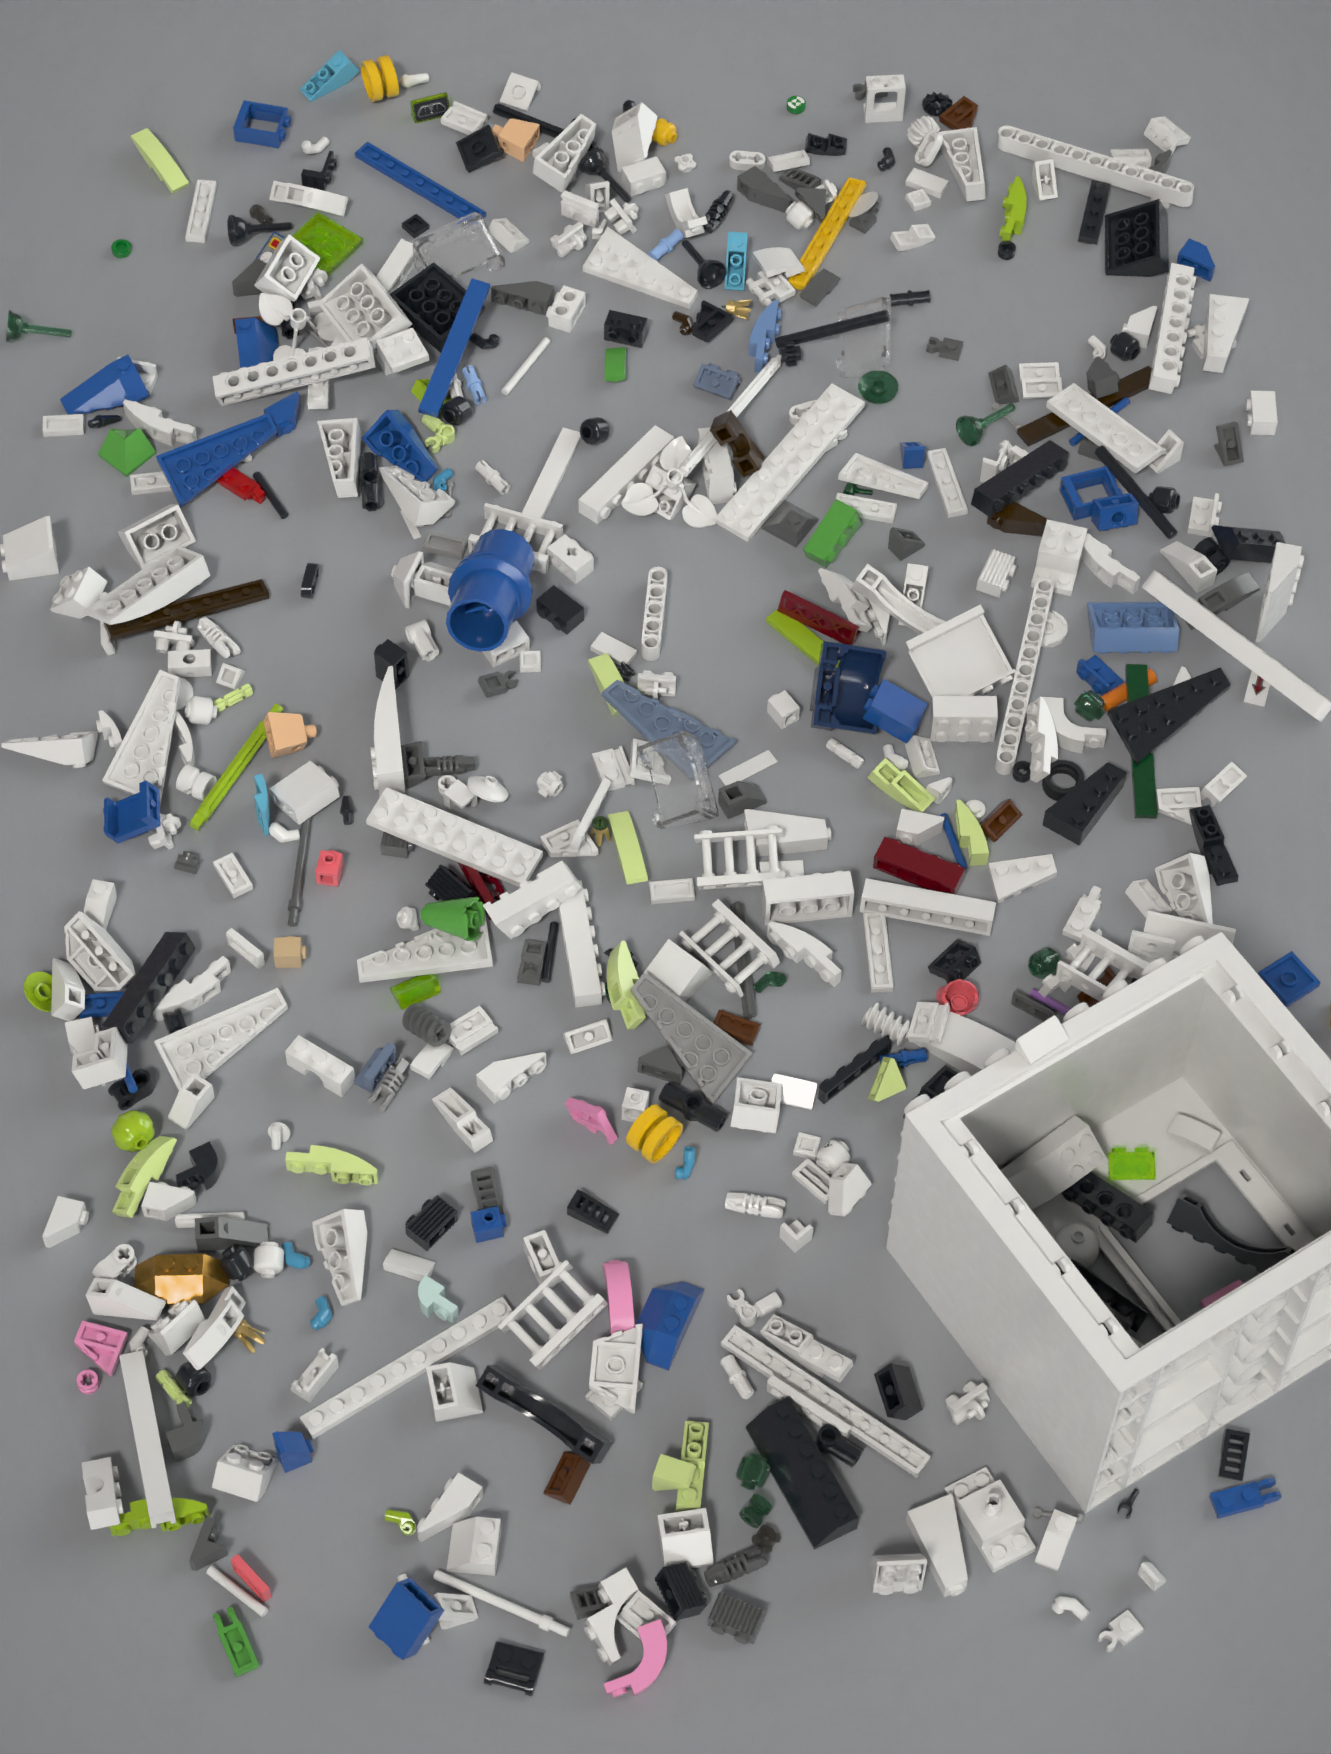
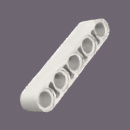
M659 566L653 567L648 575L641 639V654L647 661L658 659L661 650L667 593V571Z

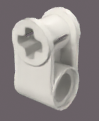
M128 1244L117 1246L115 1250L95 1266L92 1274L96 1278L114 1279L121 1282L137 1265L134 1249Z

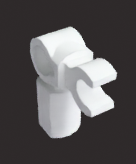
M740 1289L737 1290L738 1300H733L730 1295H727L728 1305L731 1308H735L740 1323L745 1327L753 1326L759 1316L764 1317L782 1307L781 1299L776 1292H772L754 1302L753 1306L748 1301H745L744 1293Z

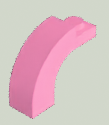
M620 1260L602 1263L611 1335L621 1330L624 1332L635 1328L628 1263L626 1261L621 1262Z
M661 1619L637 1627L644 1650L643 1659L638 1668L632 1673L604 1683L607 1696L612 1694L613 1698L626 1694V1688L631 1687L633 1695L636 1696L647 1690L657 1680L663 1670L667 1655V1639Z

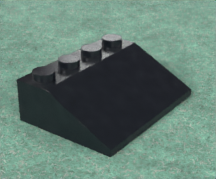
M1160 199L1105 215L1106 275L1152 277L1169 272L1168 213Z
M433 262L389 295L411 321L412 325L410 327L441 353L467 290ZM483 305V307H482V309H481V312H480V314H479V317L481 316V314H482V313L485 311V309H486L484 305Z

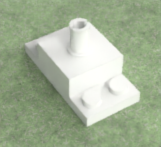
M986 1467L944 1488L945 1495L952 1494L957 1515L993 1573L1035 1552L1036 1547L1024 1529L1025 1518L1002 1481L999 1479L995 1482Z

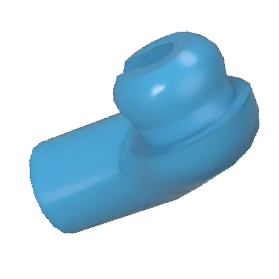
M285 1242L281 1245L284 1250L285 1262L288 1266L296 1269L308 1268L310 1266V1258L296 1253L292 1242Z

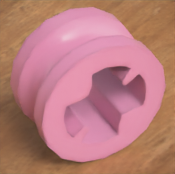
M84 1370L78 1374L76 1382L82 1393L92 1394L98 1389L99 1380L94 1371ZM89 1378L92 1384L87 1386L86 1383L84 1386V1379Z

